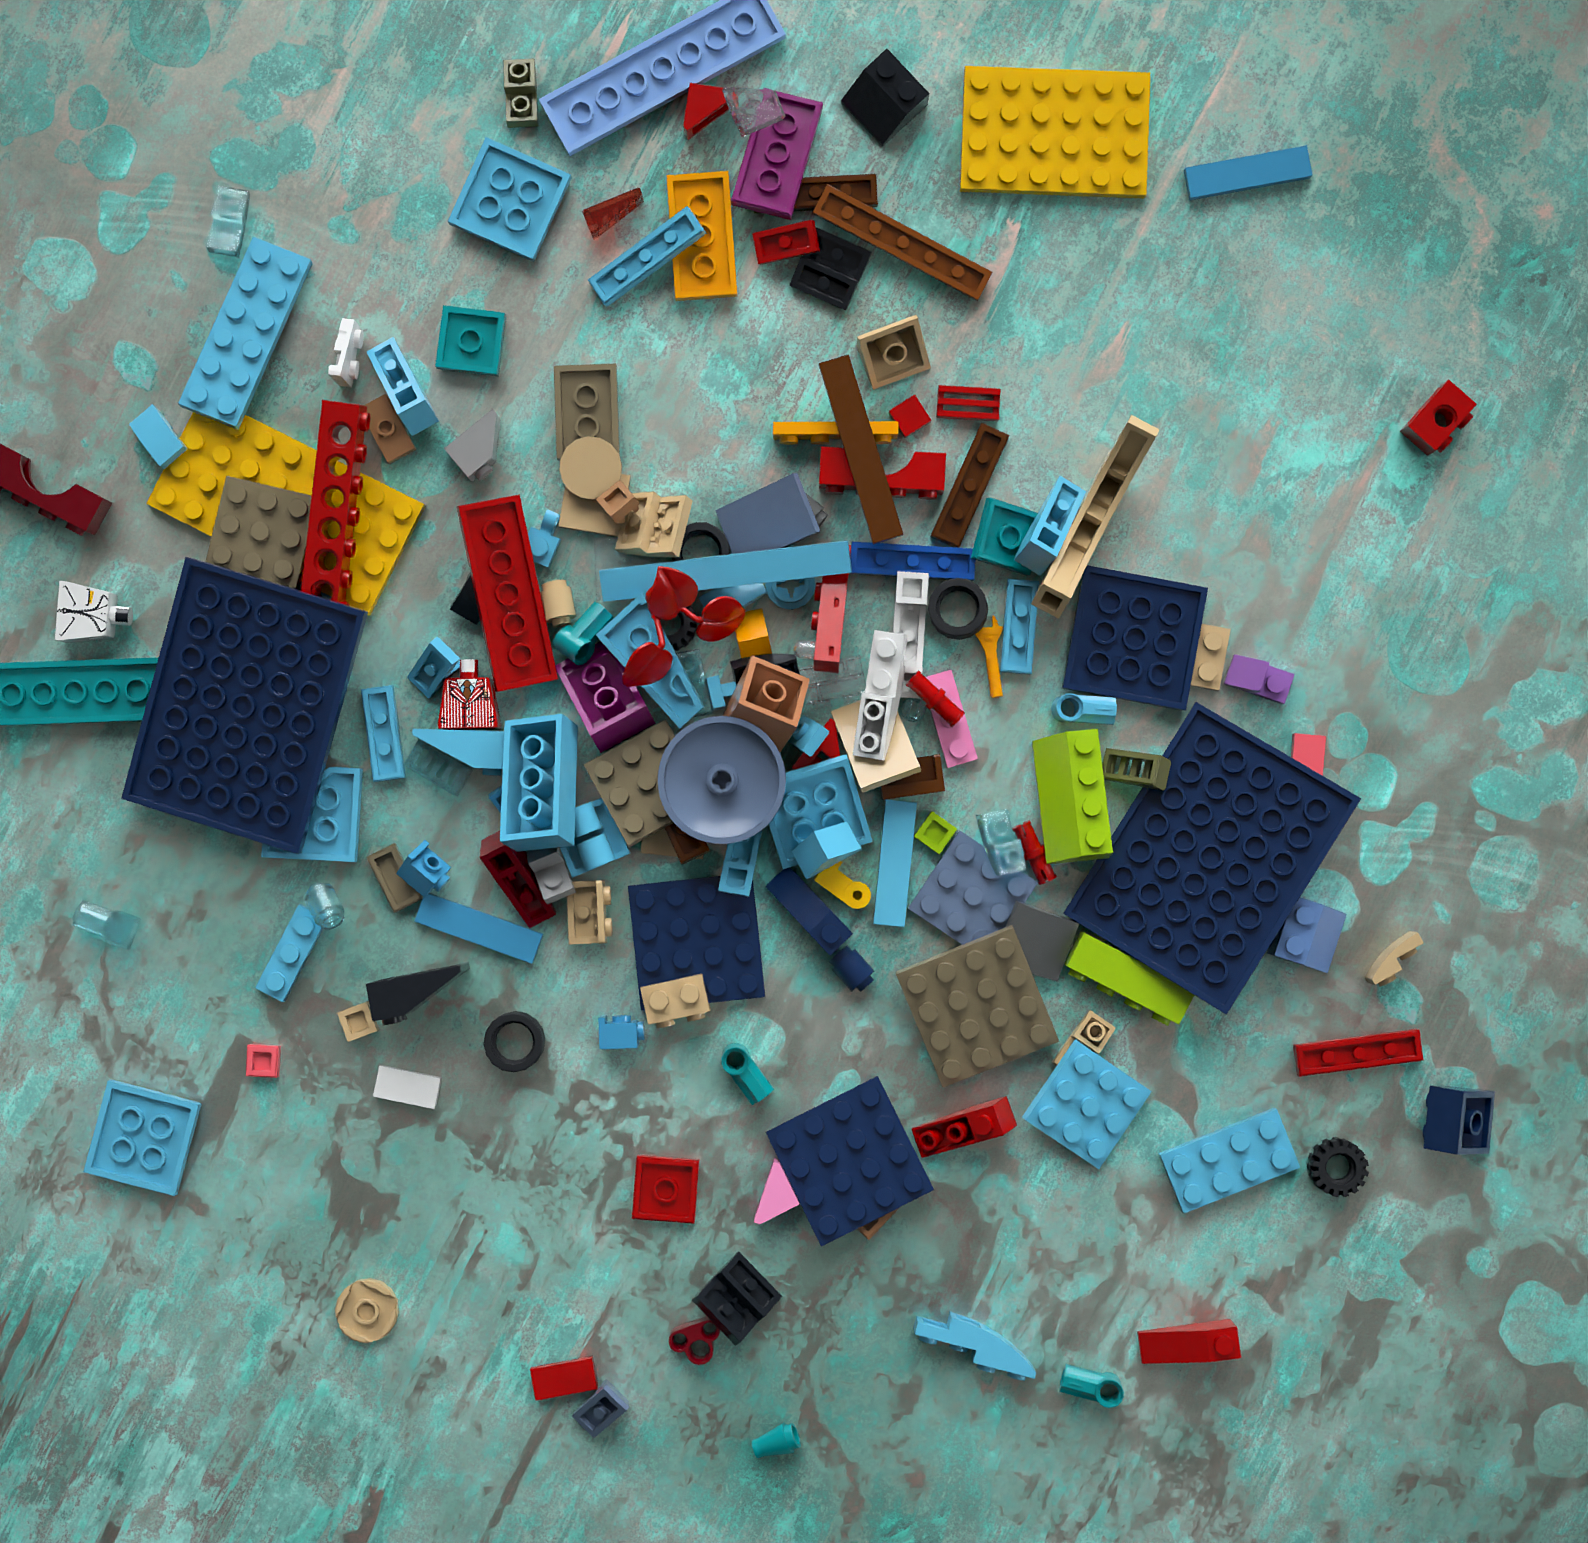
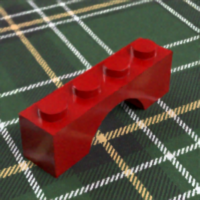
M821 447L819 489H825L826 494L842 495L844 490L856 491L844 448ZM915 451L910 462L903 469L886 475L892 498H905L906 493L918 494L919 499L934 500L937 499V495H943L946 453Z

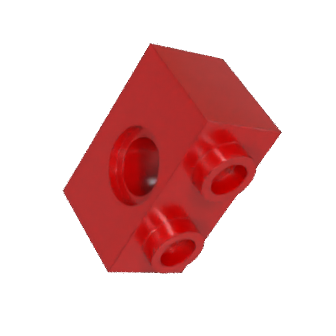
M1447 380L1437 388L1400 432L1427 456L1436 450L1441 453L1452 442L1453 438L1449 435L1456 427L1461 430L1473 418L1474 415L1470 412L1477 404L1454 383ZM1435 413H1440L1445 417V427H1441L1435 422Z

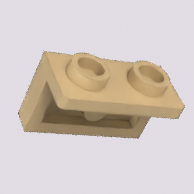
M605 880L572 881L576 893L567 896L569 945L607 943V937L613 935L612 918H606V905H611L610 886H605Z
M703 974L640 987L648 1025L656 1023V1028L675 1025L674 1019L686 1017L687 1022L706 1018L705 1012L711 1010Z

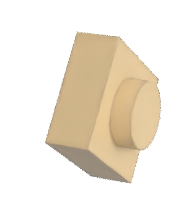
M369 1001L337 1013L348 1042L379 1031L377 1022L372 1021Z

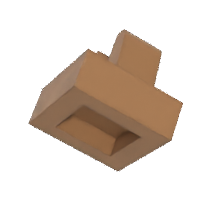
M621 480L596 499L615 523L623 524L625 522L624 517L632 510L636 513L639 510V501Z

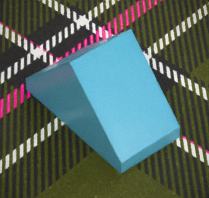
M846 821L814 831L792 850V853L805 878L809 879L857 853L862 848Z

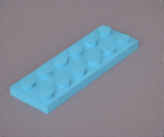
M256 237L252 238L178 402L180 407L239 430L313 264L311 259Z

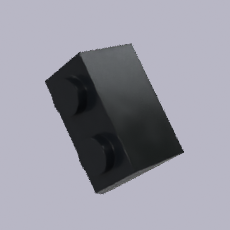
M885 49L862 71L841 99V103L883 147L928 105L930 93L888 49Z

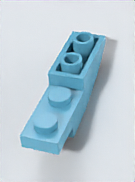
M949 1312L947 1324L916 1316L913 1329L915 1335H919L920 1341L929 1344H937V1341L950 1344L949 1347L960 1352H967L969 1348L972 1349V1361L977 1364V1368L980 1370L994 1373L995 1369L1008 1372L1007 1376L1025 1381L1026 1377L1035 1379L1036 1371L1024 1354L1010 1341L984 1324L953 1312Z

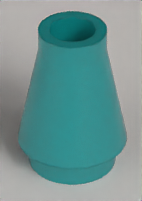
M783 1422L759 1438L752 1440L753 1452L757 1458L793 1454L795 1449L801 1447L800 1437L793 1423L786 1424Z

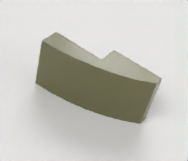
M535 59L503 60L507 127H538Z

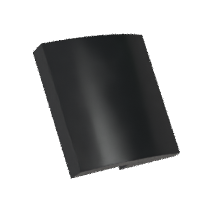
M816 227L820 252L801 256L789 286L843 310H847L872 251Z
M738 1251L705 1284L692 1301L736 1346L741 1343L758 1321L769 1313L781 1299L782 1295Z

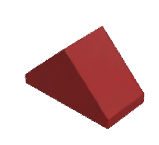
M696 83L689 84L683 123L684 135L688 140L738 104L737 93L734 89Z

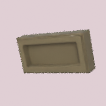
M396 843L366 857L394 913L423 899L420 893L396 874L405 861Z

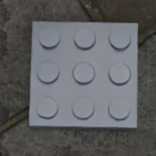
M959 831L908 909L963 945L1006 928L1015 901L1025 903L1038 882L962 831Z

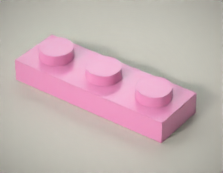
M952 669L926 677L938 689L942 688L945 690L946 693L944 695L964 711ZM931 708L930 712L947 768L977 760V754L965 714L953 727H950Z

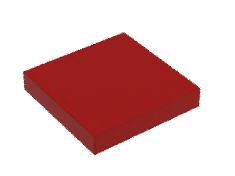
M637 1155L632 1219L694 1224L700 1159Z

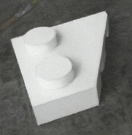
M342 318L334 347V353H337L336 366H329L328 375L339 386L352 388L353 379L357 380L359 375V361H356L357 348H362L364 333L363 330H360V326L355 320Z

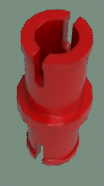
M919 670L906 683V686L926 703L925 707L928 710L932 708L950 727H953L965 714L964 711L944 695L946 693L945 690L942 688L938 689Z
M1028 820L1023 822L1022 825L1019 824L1013 827L1012 830L1024 851L1022 856L1025 861L1028 860L1038 880V884L1042 885L1046 883V880L1049 882L1055 879L1057 875L1054 873L1051 865L1046 864L1044 844H1040L1031 821Z

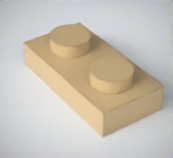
M1206 624L1201 625L1191 686L1214 691L1220 690L1231 629Z

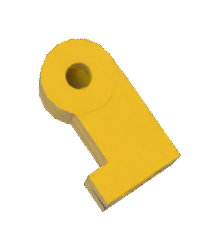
M842 861L816 874L813 880L854 909L864 908L871 899V892L866 884L860 881H853L838 870L843 863Z

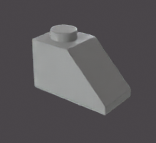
M493 409L444 448L471 482L475 479L480 481L487 477L493 471L491 466L496 463L500 418Z

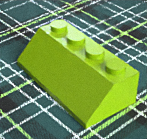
M1098 729L1067 731L1032 741L1046 864L1108 859L1113 853Z

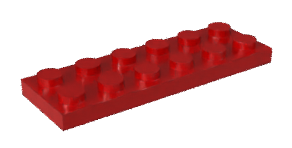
M520 494L457 506L495 692L557 680L558 675Z

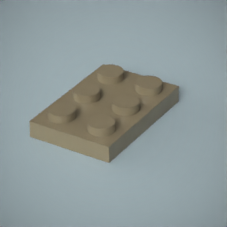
M616 363L554 366L557 460L560 461L567 446L576 439L587 436L604 439L612 444L620 455Z

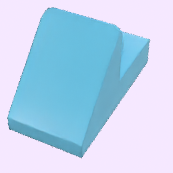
M436 637L428 644L407 678L429 699L444 685L445 678H451L460 668V658L440 638Z

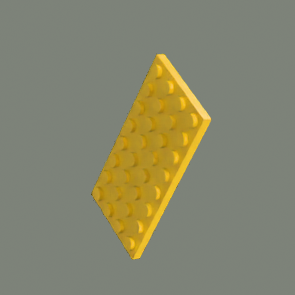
M193 412L180 436V440L188 449L163 469L146 504L212 537L226 476L312 496L317 450L247 415L244 416L240 428L237 430ZM337 461L335 471L341 476L346 472L347 465ZM360 472V476L363 477V490L361 495H357L356 507L360 509V518L358 525L354 526L353 539L356 540L355 556L350 558L349 570L353 572L351 588L347 589L346 602H349V606L368 611L370 616L426 505ZM336 490L331 497L335 507H339L344 500L340 490ZM335 521L330 523L328 527V533L333 539L340 533V527ZM331 552L326 555L324 560L325 566L329 570L336 566V557ZM325 584L321 592L332 597L333 590L331 586Z

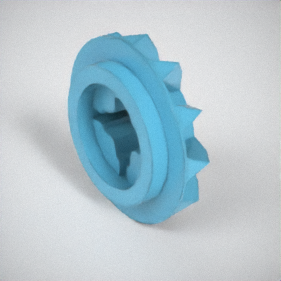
M815 578L793 579L795 582L804 583L794 588L793 598H790L787 588L776 586L785 583L786 580L765 583L767 594L770 600L780 608L794 610L806 605L812 598L815 590Z

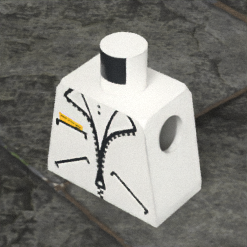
M59 581L55 640L64 643L112 639L115 636L116 625L131 626L133 609L132 607L117 606L118 597L114 593L67 581Z

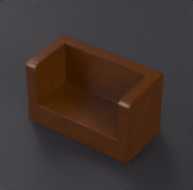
M940 754L917 757L921 772L880 786L881 799L886 800L944 792L945 786Z

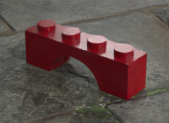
M0 443V492L5 488L13 493L10 498L26 507L29 506L30 502L39 506L38 513L54 522L57 517L67 521L65 528L83 536L85 531L93 535L97 533L112 502L78 484L60 494H43L37 489L32 480L30 472L31 459Z

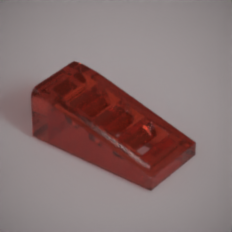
M635 188L582 211L593 240L600 237L644 202L640 188Z

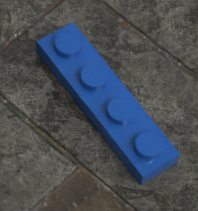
M852 541L850 558L852 572L850 574L897 577V571L929 573V579L950 580L962 578L974 581L976 560L971 558L973 551L971 548L887 543L873 545L870 542Z

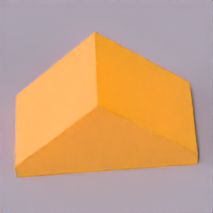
M763 609L746 611L744 619L735 630L741 658L752 655L772 654Z

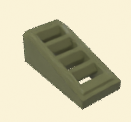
M1106 748L1102 764L1104 780L1165 790L1171 761L1162 755ZM1118 757L1121 758L1118 773L1114 774ZM1132 760L1130 773L1128 776L1126 775L1129 761ZM1142 762H1145L1142 777H1139Z

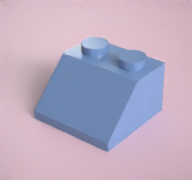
M1300 897L1271 943L1267 954L1328 973L1347 914Z

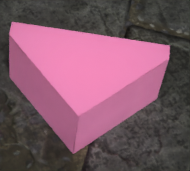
M776 1158L773 1160L754 1217V1223L762 1224L800 1204L779 1159Z

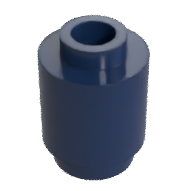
M848 945L829 961L834 967L832 971L851 992L856 988L862 992L874 981L870 976L874 972L873 968L856 949L852 951Z

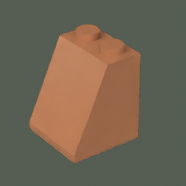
M752 655L722 716L740 718L754 724L770 737L779 752H781L798 726L810 679Z

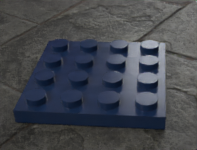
M1087 565L1082 574L1062 688L1186 711L1208 587Z
M721 876L628 886L641 1010H645L640 987L697 974H703L709 1003L765 997L753 880L749 897L719 892Z
M878 1076L766 1132L821 1247L934 1190Z

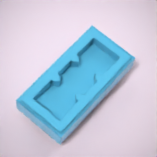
M803 715L788 743L808 756H812L827 737L829 731L821 724Z

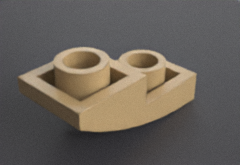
M1409 931L1391 943L1369 968L1364 977L1367 983L1374 985L1378 983L1379 986H1384L1397 978L1395 974L1403 970L1397 958L1399 957L1400 960H1404L1418 952L1416 947L1424 944L1419 933Z
M1089 1010L1051 1063L1057 1066L1075 1039L1096 1054H1099L1116 1027Z

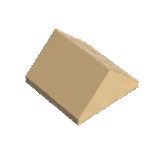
M917 315L857 336L856 347L873 390L931 368Z

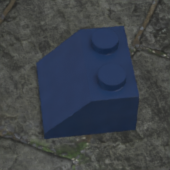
M1430 1086L1426 1097L1427 1117L1426 1124L1423 1127V1148L1455 1155L1489 1154L1495 1091L1453 1086Z

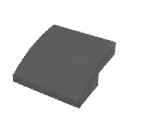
M1015 901L1006 927L1013 925L1032 974L1058 981L1079 923L1072 919L1049 913L1042 908Z

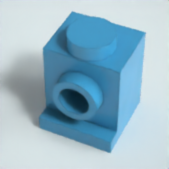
M426 840L407 856L396 873L424 898L433 889L439 892L450 879L447 873L451 869L446 862L428 848L430 843Z
M602 1015L598 1018L599 1049L638 1048L639 1040H645L644 1021H631V1015L612 1016V1021L608 1022L607 1015Z

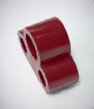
M705 1316L673 1328L669 1337V1346L675 1352L685 1351L689 1361L693 1364L702 1365L709 1362L712 1358L714 1351L713 1341L718 1338L720 1329L715 1325V1331H705V1324H714ZM676 1334H683L686 1340L683 1343H678L674 1336ZM699 1340L706 1342L709 1346L707 1354L702 1356L693 1353L691 1345Z

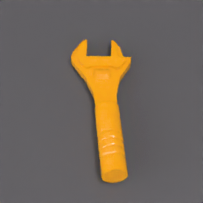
M992 615V627H982L975 636L980 641L985 652L991 698L1003 697L996 650L1003 627L998 625L994 615Z

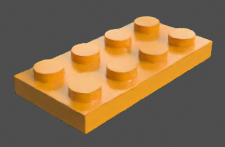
M729 172L666 175L669 219L688 206L707 233L672 259L675 300L686 301L738 297Z

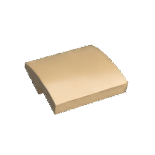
M654 491L632 493L640 503L638 505L639 510L636 513L632 510L624 517L625 522L621 524L615 550L621 553L648 557H679L693 500L686 495L660 497Z

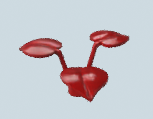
M658 566L654 584L647 591L645 600L647 601V608L652 614L651 618L655 622L659 642L658 645L653 642H646L633 652L622 675L623 685L627 687L649 685L662 679L670 670L673 658L668 650H664L665 639L660 622L661 619L671 620L681 611L694 622L700 623L696 630V634L700 639L707 642H715L728 637L739 627L744 619L746 610L735 598L720 596L710 601L703 608L702 617L696 616L685 608L696 600L698 594L696 582L684 572Z

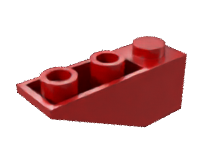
M1004 1096L979 1103L911 1129L920 1155L924 1158L1004 1136L1015 1128L1017 1123L1008 1098Z

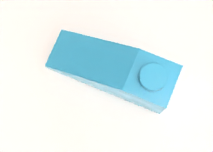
M394 337L366 351L398 416L411 436L439 422Z
M1059 476L1026 533L1014 560L1041 576L1058 556L1086 491Z
M412 730L413 736L473 768L482 769V775L501 776V770H503L504 731Z

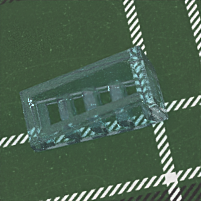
M418 739L404 763V766L454 796L460 794L473 772L472 768L421 739ZM426 749L429 752L419 767L415 762L422 750ZM436 755L439 758L429 773L426 771V768L433 756ZM446 761L449 765L442 777H436L442 764ZM456 767L459 769V772L450 785L446 781Z

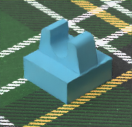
M719 675L706 678L705 683L712 711L724 709L726 706L724 699L732 696L737 686L736 682L720 684Z

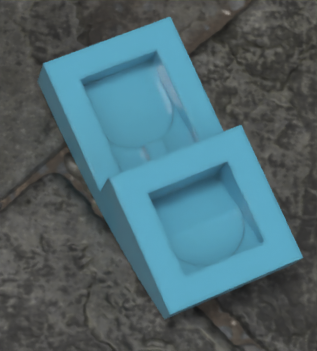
M153 404L129 424L146 450L163 469L188 449L172 430L173 427Z

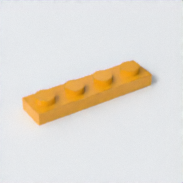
M869 421L876 444L892 443L891 439H897L898 421ZM773 422V440H779L780 444L794 445L798 444V440H811V444L823 445L829 444V439H841L836 422Z

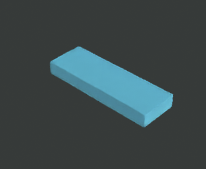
M1007 579L1000 672L1032 674L1037 607L1031 605L1039 588V581Z
M394 686L361 689L373 782L406 778Z

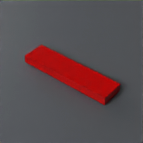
M1419 1029L1293 1044L1296 1071L1299 1077L1424 1061Z

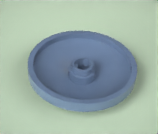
M730 716L704 718L682 729L666 747L658 770L659 795L670 819L688 835L713 844L740 842L764 829L778 812L786 787L784 763L774 742L754 724Z

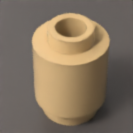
M553 580L542 584V592L540 594L546 623H552L554 628L570 625L571 619L576 617L571 587L567 586L566 580Z

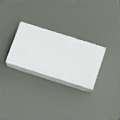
M380 1065L373 1097L435 1109L442 1077Z

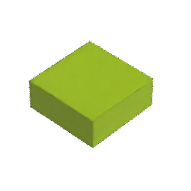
M931 811L914 837L937 854H940L957 828Z

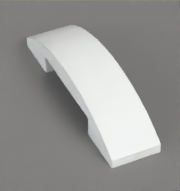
M897 571L893 633L907 635L903 661L905 673L900 696L902 698L921 699L906 686V683L918 670L921 674L923 671L922 661L929 573Z

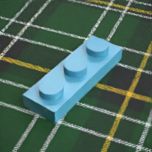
M298 904L255 988L281 1002H285L329 918L302 904Z

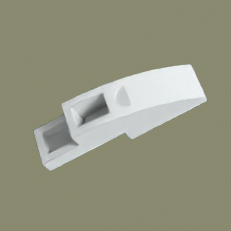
M874 630L865 693L861 695L853 749L854 756L885 760L895 724L905 673V666H903L907 635Z

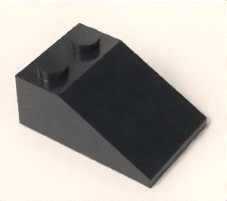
M469 962L367 983L366 989L372 1021L382 1020L384 1026L407 1020L406 1014L418 1009L470 969Z

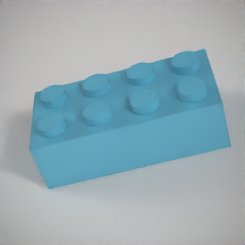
M555 714L505 721L500 842L516 852L574 846L578 725L565 715Z

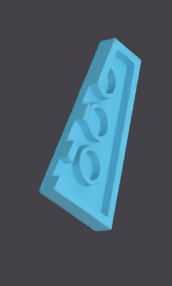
M641 593L596 634L624 667H626L629 658L639 646L646 642H653L658 645L659 642L655 622L647 608L645 594ZM662 628L665 639L664 650H668L673 658L672 666L662 679L642 687L679 728H682L704 708V705Z

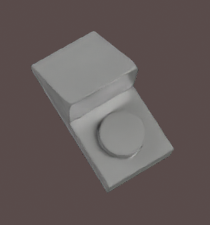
M560 847L527 851L528 864L535 873L543 899L547 904L576 893Z

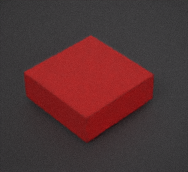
M915 394L888 412L893 421H898V429L904 438H907L932 421Z

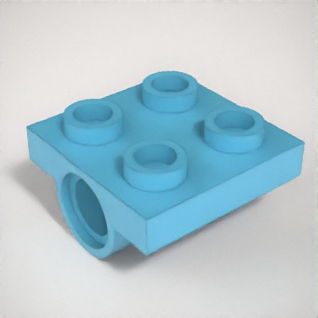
M602 798L575 807L574 846L560 847L572 878L631 854L624 837Z

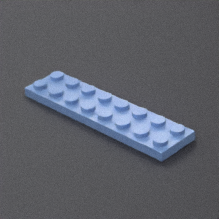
M719 0L539 99V102L568 155L572 156L687 93L690 83L704 84L786 39V33L767 0Z

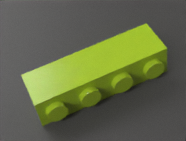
M1084 932L1079 933L1064 963L1065 966L1071 968L1068 972L1069 975L1084 983L1087 977L1098 982L1096 989L1113 997L1115 992L1126 997L1124 1004L1140 1012L1144 1006L1154 1012L1151 1018L1169 1026L1171 1021L1178 1025L1180 1024L1194 997L1192 993L1144 963Z

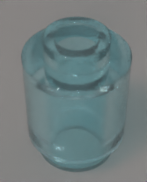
M315 883L311 885L304 895V901L315 923L324 930H331L341 925L345 918L343 915L344 908L333 886L329 883Z

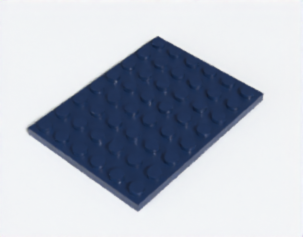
M185 557L121 799L295 854L302 853L368 611L192 557Z
M1195 702L1162 755L1171 761L1165 790L1142 787L1111 836L1112 855L1108 859L1096 860L1063 914L1227 1015L1358 806L1361 798L1198 702Z

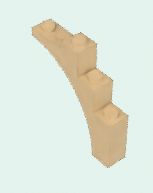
M1133 415L1130 416L1114 446L1098 470L1085 499L1076 513L1058 556L1049 565L1031 605L1058 619L1060 618L1111 517L1160 429Z

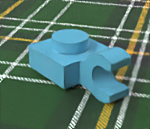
M548 509L542 520L540 530L531 527L528 533L534 562L547 568L550 567L561 539L553 536L559 523L560 515Z

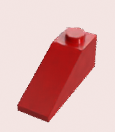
M1231 1319L1137 1331L1142 1364L1206 1363L1241 1358L1237 1326Z

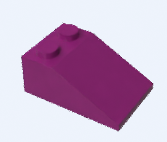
M601 641L595 644L594 653L586 663L576 665L570 659H566L555 665L558 675L600 753L656 724L637 687L623 685L622 675L625 667Z

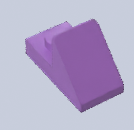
M1234 654L1224 684L1279 704H1285L1295 674L1269 666L1270 662Z

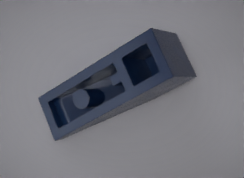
M791 867L783 869L765 886L829 955L835 952L853 934Z

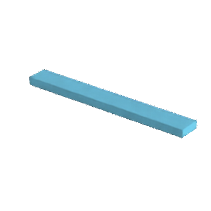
M848 540L601 569L599 570L603 602L636 598L641 593L646 595L647 591L654 584L658 566L673 568L689 575L696 582L698 591L851 573L852 567Z

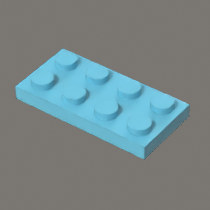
M1275 1107L1159 1153L1182 1213H1187L1300 1168L1278 1110Z

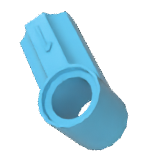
M1073 693L1064 694L1055 698L1052 702L1051 712L1057 721L1063 723L1077 722L1114 725L1117 712L1116 698L1076 695ZM1065 699L1071 701L1074 705V713L1070 717L1065 716L1061 711V703Z

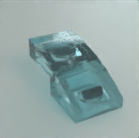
M218 185L211 211L213 223L206 245L208 252L239 258L248 216L249 191Z

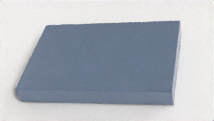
M792 473L715 510L732 554L786 548L820 532L798 473Z

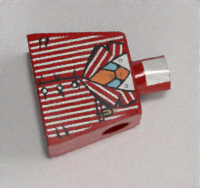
M459 660L460 678H445L438 729H502L493 679L478 677V660Z

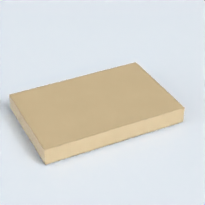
M860 701L831 711L862 793L921 772L919 762L898 710L885 760L853 755Z

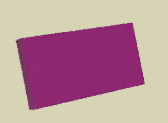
M763 88L731 198L732 206L788 220L792 219L822 114L823 102Z

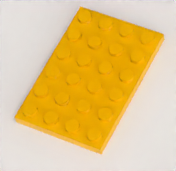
M965 66L960 192L1145 199L1147 194L1151 73Z

